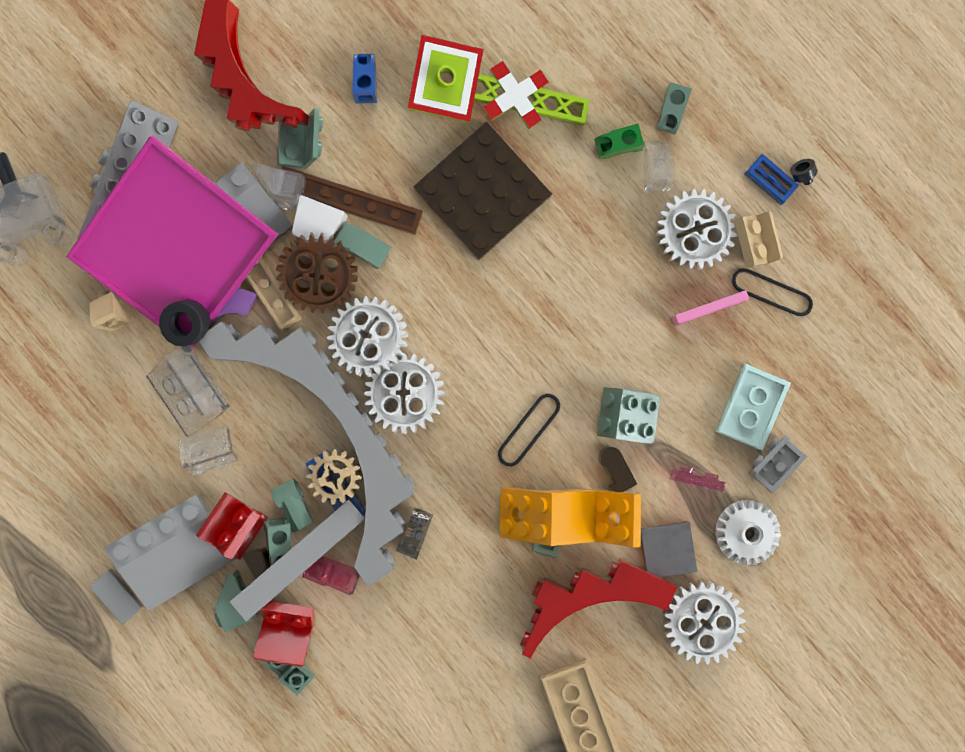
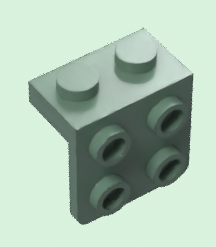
M604 387L597 436L652 444L655 438L660 397L649 393Z

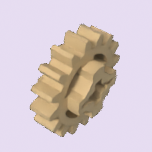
M337 449L332 451L331 456L327 451H324L323 459L316 456L314 460L317 464H310L308 466L313 471L312 474L306 475V478L313 481V483L308 485V488L315 487L316 491L313 496L316 497L321 494V502L323 503L328 498L331 499L332 505L336 504L337 498L344 503L346 502V494L352 498L355 495L352 489L360 488L356 480L362 479V475L356 474V471L361 467L360 465L354 466L352 464L356 459L355 457L346 458V451L341 456L338 455ZM334 460H339L347 465V467L342 468L340 466H337ZM324 464L325 471L322 477L318 478L319 470ZM331 470L334 473L340 474L337 483L335 480L330 481L329 476L332 475ZM351 475L350 484L345 490V479ZM322 486L332 488L335 493L327 492Z

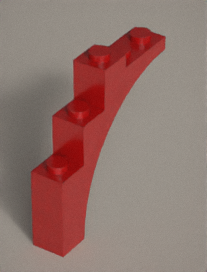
M205 0L194 55L203 61V65L214 68L210 87L216 90L220 97L230 99L226 119L234 123L235 128L242 131H250L251 128L260 129L262 122L274 125L275 122H282L283 125L297 128L298 125L308 126V114L298 107L288 106L265 96L248 75L241 59L238 45L239 9L230 0Z
M621 558L618 563H612L607 575L611 577L610 580L584 568L581 569L580 573L575 572L570 582V586L573 587L572 590L545 577L542 583L537 582L532 592V595L535 596L534 604L541 607V610L536 608L530 621L534 624L530 633L526 631L520 645L523 646L522 655L531 659L538 645L553 627L566 617L588 606L611 601H631L652 605L667 611L677 586Z

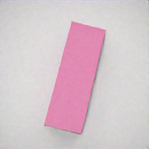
M745 290L672 316L673 325L677 326L745 302L749 299L747 291Z

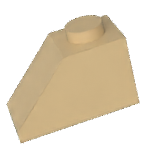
M102 292L96 296V300L89 303L90 323L93 328L112 332L134 321L124 300L113 292Z

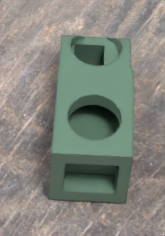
M672 82L668 85L656 129L676 134L692 88Z
M287 518L264 521L270 567L291 550V530Z

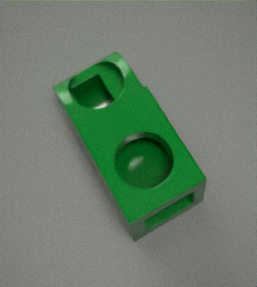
M639 123L610 131L594 139L599 159H607L629 152L643 151L644 148Z

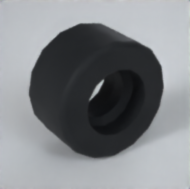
M188 299L170 303L163 309L159 318V327L164 338L171 344L181 347L198 343L204 338L211 325V319L205 307L197 301ZM182 313L187 314L192 321V330L188 333L182 331L179 327L178 317Z

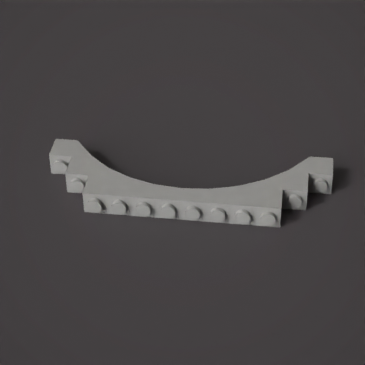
M223 321L219 322L209 329L204 338L199 341L211 359L251 362L275 369L300 382L319 397L341 422L355 448L363 473L366 496L364 534L354 567L368 587L395 567L393 554L388 548L384 550L382 546L406 529L403 526L406 523L399 511L394 512L392 508L416 492L413 488L416 486V483L409 473L404 475L399 468L402 465L401 461L394 452L390 455L385 447L388 444L380 432L377 434L371 427L374 424L372 419L366 412L361 413L357 407L359 404L358 399L352 391L347 393L343 387V384H345L344 379L338 371L333 372L329 367L331 360L324 351H318L314 345L317 343V340L309 330L305 332V330L299 328L277 343L276 341L279 338L271 327L267 328L266 326L259 325L238 339L240 333L232 323L229 325Z

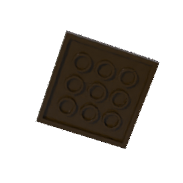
M487 121L413 186L417 193L478 260H481L552 196L547 187Z

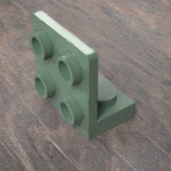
M314 108L308 114V126L298 125L297 128H292L279 122L278 166L307 169L321 156L322 143L318 141L319 132L322 131L323 118L319 116V108Z

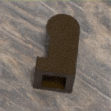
M615 447L603 448L599 453L598 459L601 465L607 468L614 483L608 485L610 490L613 492H624L637 485L619 449Z

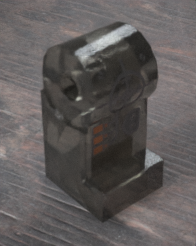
M416 507L414 508L396 549L397 552L417 560L433 514Z

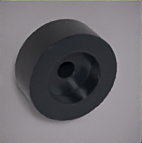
M802 159L791 167L790 172L795 182L809 185L817 175L818 169L813 159Z

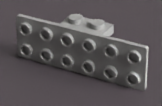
M135 101L129 102L112 147H108L107 151L102 150L98 159V164H101L98 174L94 173L90 180L89 187H92L91 194L94 196L78 238L148 138L155 136L167 147H170L178 121Z

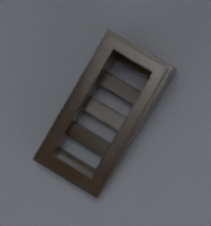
M266 547L252 550L242 555L255 579L270 568Z

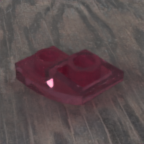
M321 556L304 571L302 577L321 586H330L345 594L352 595L360 575L354 567Z

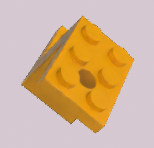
M509 487L500 488V538L548 546L601 542L627 547H640L641 494L593 489L538 491ZM519 510L521 511V514H522L521 519H520V517H519ZM616 513L620 516L619 524L616 522Z

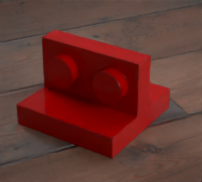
M224 492L196 536L216 547L223 556L231 560L233 557L241 560L242 555L246 552L268 517Z

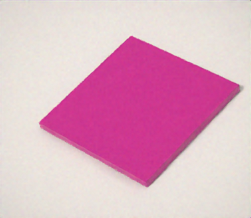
M150 136L66 257L158 327L163 309L170 303L186 299L202 304L208 311L212 323L278 236V233L155 136ZM180 314L178 317L179 327L182 331L188 333L192 330V321L187 314ZM195 344L185 347L191 350Z

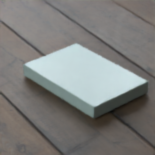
M743 364L715 432L763 451L791 383L748 364Z

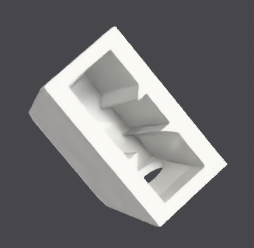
M300 195L292 235L299 239L300 235H303L306 240H309L310 232H313L315 239H319L322 232L324 240H328L333 235L334 242L348 216L341 210ZM301 255L306 258L312 259L309 255Z

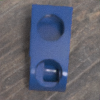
M354 54L352 94L356 104L377 103L375 54Z

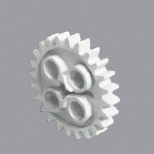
M692 189L690 196L683 191L680 194L681 200L674 196L672 198L673 204L667 202L664 206L668 212L661 211L659 213V216L664 220L656 223L657 226L662 228V230L656 232V235L663 236L658 245H666L667 247L663 254L671 252L672 255L669 261L678 258L679 267L687 262L688 270L692 269L694 264H696L698 270H701L704 263L708 268L713 266V260L717 264L722 261L720 255L728 256L730 253L726 248H732L735 245L730 239L738 236V234L731 232L732 229L736 228L735 223L730 221L736 215H728L727 213L731 206L723 207L721 205L724 200L723 197L718 201L714 200L715 192L706 197L705 189L699 195H697L695 189ZM699 209L707 210L709 218H701ZM676 217H682L686 221L685 228L677 226L675 222ZM712 221L717 222V225L706 227L699 233L693 232L679 239L676 237L677 234L688 232L694 226L699 228ZM709 231L717 235L716 243L708 239L707 234ZM685 240H691L694 243V251H688L684 247Z
M367 296L364 297L363 303L355 298L354 306L345 303L347 308L345 312L338 309L341 315L340 318L332 317L336 326L328 327L334 333V335L327 337L330 342H334V344L328 347L329 350L336 351L332 356L333 359L340 360L338 363L340 367L347 366L346 371L352 373L355 370L356 375L360 377L363 371H365L368 377H371L372 370L381 375L382 367L390 371L388 363L398 364L395 356H404L400 347H407L408 345L402 340V338L408 337L406 331H401L407 327L405 322H399L403 318L402 314L396 313L397 309L394 305L388 308L389 303L386 300L380 304V300L377 297H374L372 303ZM362 316H368V320L364 325H358V321ZM389 326V332L385 336H379L381 328ZM366 334H367V335H370V334L372 335V337H371L370 339H369V338L364 339V336H365ZM351 337H356L355 344L352 347H347V341ZM372 348H377L376 356L368 358V351Z
M403 353L404 356H402L401 360L395 356L398 364L388 363L390 371L383 367L381 368V375L372 373L373 382H365L371 388V391L364 392L365 396L371 397V400L365 402V405L373 406L369 414H378L375 422L380 423L384 420V429H388L392 425L393 433H397L399 427H401L402 433L407 434L408 427H410L414 433H417V425L426 429L424 421L434 422L431 416L432 413L440 415L436 406L444 405L439 400V397L444 396L445 392L438 388L442 387L444 382L436 381L440 373H431L434 365L430 364L425 367V358L417 362V356L413 354L411 359L408 360L407 354ZM407 372L405 388L410 392V395L405 397L407 414L403 416L404 398L399 394L404 392L403 373ZM395 375L398 377V383L395 387L390 388L387 386V380ZM421 375L423 377L421 386L412 387L411 381L413 377ZM396 400L398 402L397 410L392 413L388 412V402ZM415 400H422L423 408L419 412L411 410V405Z
M700 580L698 587L695 588L689 582V590L686 591L680 587L681 595L674 594L675 602L669 605L671 610L663 612V615L669 618V620L662 622V625L670 628L664 634L666 637H673L668 643L671 647L677 646L675 650L677 654L680 655L684 652L686 660L693 656L694 662L698 664L701 658H703L704 662L708 665L710 657H713L718 663L720 654L728 658L726 651L728 648L736 651L733 645L734 641L742 642L737 634L745 633V630L739 624L745 623L746 620L738 615L742 614L744 610L741 607H735L738 605L739 600L736 598L730 599L733 593L729 590L723 593L724 587L719 584L715 588L714 583L709 581L707 587H705L704 583ZM701 599H707V607L703 610H698V602ZM719 605V608L717 610H714L715 606ZM720 616H726V623L723 626H717V619ZM691 618V625L685 629L681 628L682 620ZM702 618L708 622L706 626L700 623ZM710 635L709 643L700 645L701 637Z

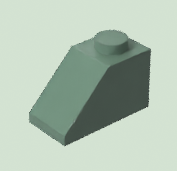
M239 570L227 576L215 607L216 622L219 627H223L224 632L241 626L258 616V613H256L249 620L245 621L230 603L233 598L246 588Z

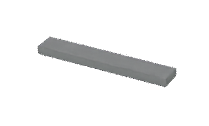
M350 500L346 501L230 601L231 605L245 621L249 620L365 518Z

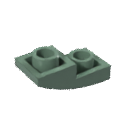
M348 222L344 223L333 242L337 244L342 240L341 249L350 248V255L359 257L375 269L381 267L391 250V247Z
M261 661L279 676L278 680L296 695L314 678V674L305 664L303 667Z

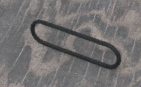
M739 269L733 275L732 284L739 292L745 290L737 286L736 277L738 274L746 272L808 299L809 308L807 311L799 313L747 291L748 296L796 316H806L813 308V301L808 294L752 270Z
M544 394L540 396L498 450V457L502 464L506 466L517 465L560 410V402L555 395ZM546 397L554 399L557 404L555 412L519 458L512 463L504 461L502 458L504 447L541 400Z

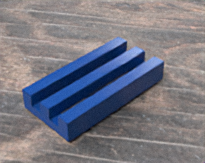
M763 154L744 173L780 205L784 204L799 186ZM762 163L767 169H769L787 186H789L790 189L787 190L782 184H780L777 181V179H775L772 175H770L762 167H760L759 164ZM754 170H755L757 173H759L764 179H766L771 185H773L778 191H780L784 196H782V195H781L779 192H777L772 186H770L765 180H763L758 174H756V173L754 172Z

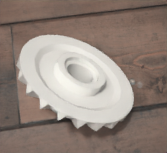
M753 500L737 501L729 505L719 516L715 529L716 541L723 554L730 560L743 565H757L762 561H766L769 556L774 555L776 547L779 546V538L781 537L777 516L770 508ZM753 527L754 536L747 540L745 532L748 528Z

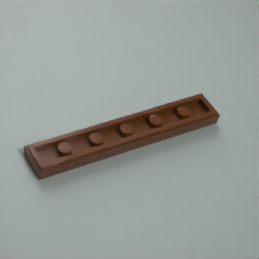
M282 166L275 186L276 191L298 198L302 195L345 213L416 235L423 214V210Z

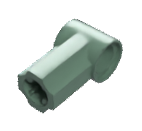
M294 478L271 489V495L279 509L283 510L293 532L299 531L314 522L303 501V492Z

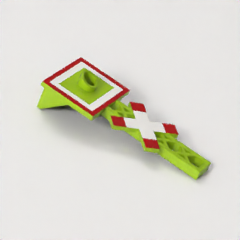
M421 34L407 107L409 111H417L470 123L473 104L476 101L487 104L483 107V110L491 121L509 109L516 110L528 129L542 121L540 116L582 126L585 124L590 99L543 89L549 82L541 69L524 81L517 83L504 61H501L490 69L494 77L482 75L479 72L484 49ZM444 72L449 73L453 81L451 83L443 82L440 74ZM477 83H483L487 91L477 94ZM502 88L504 94L498 96L495 91ZM530 95L532 96V98H533L534 101H535V102L532 103V104L530 103V101H529L528 98H527V97H529ZM548 98L554 99L558 105V108L554 111L548 110L543 103ZM571 104L582 106L580 117L571 115L567 107Z

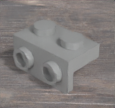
M787 435L782 439L777 436L768 445L767 448L770 449L765 457L760 454L750 464L753 469L749 474L771 494L807 458L805 454L789 441L790 438Z

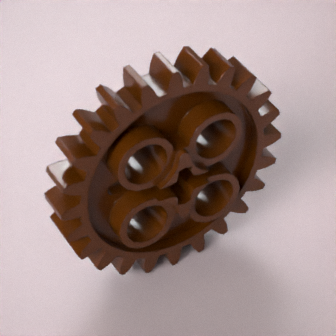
M310 232L309 240L300 235V243L298 244L295 240H291L290 245L292 249L284 247L283 252L286 256L280 255L278 261L282 264L276 267V271L281 272V274L277 275L276 280L284 281L280 285L279 290H287L284 298L293 297V306L299 302L302 303V311L307 306H310L311 313L315 312L316 307H319L321 313H324L326 306L334 311L335 303L341 307L343 306L342 297L350 299L351 295L347 290L355 291L356 286L351 283L358 281V276L352 274L358 271V266L351 265L355 262V256L347 257L350 248L342 250V240L334 244L333 235L328 240H324L322 232L319 239H315L313 232ZM321 252L322 258L320 264V277L318 281V293L314 294V271L316 268L317 253ZM301 255H309L313 262L304 264L299 257ZM328 258L335 259L338 265L330 268L325 264V260ZM305 279L309 282L310 286L302 288L298 285L297 281ZM332 283L335 289L326 291L323 289L322 284Z

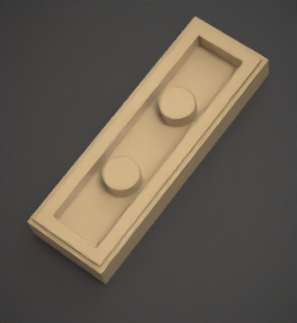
M261 257L246 279L280 331L283 332L303 318L296 307L292 305L291 299L284 298L285 290H279L281 284L276 280L275 275L264 258Z

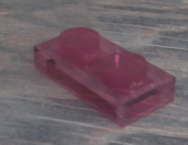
M680 466L679 471L671 470V480L724 492L726 482L718 480L719 475L704 472L703 476L694 475V469Z

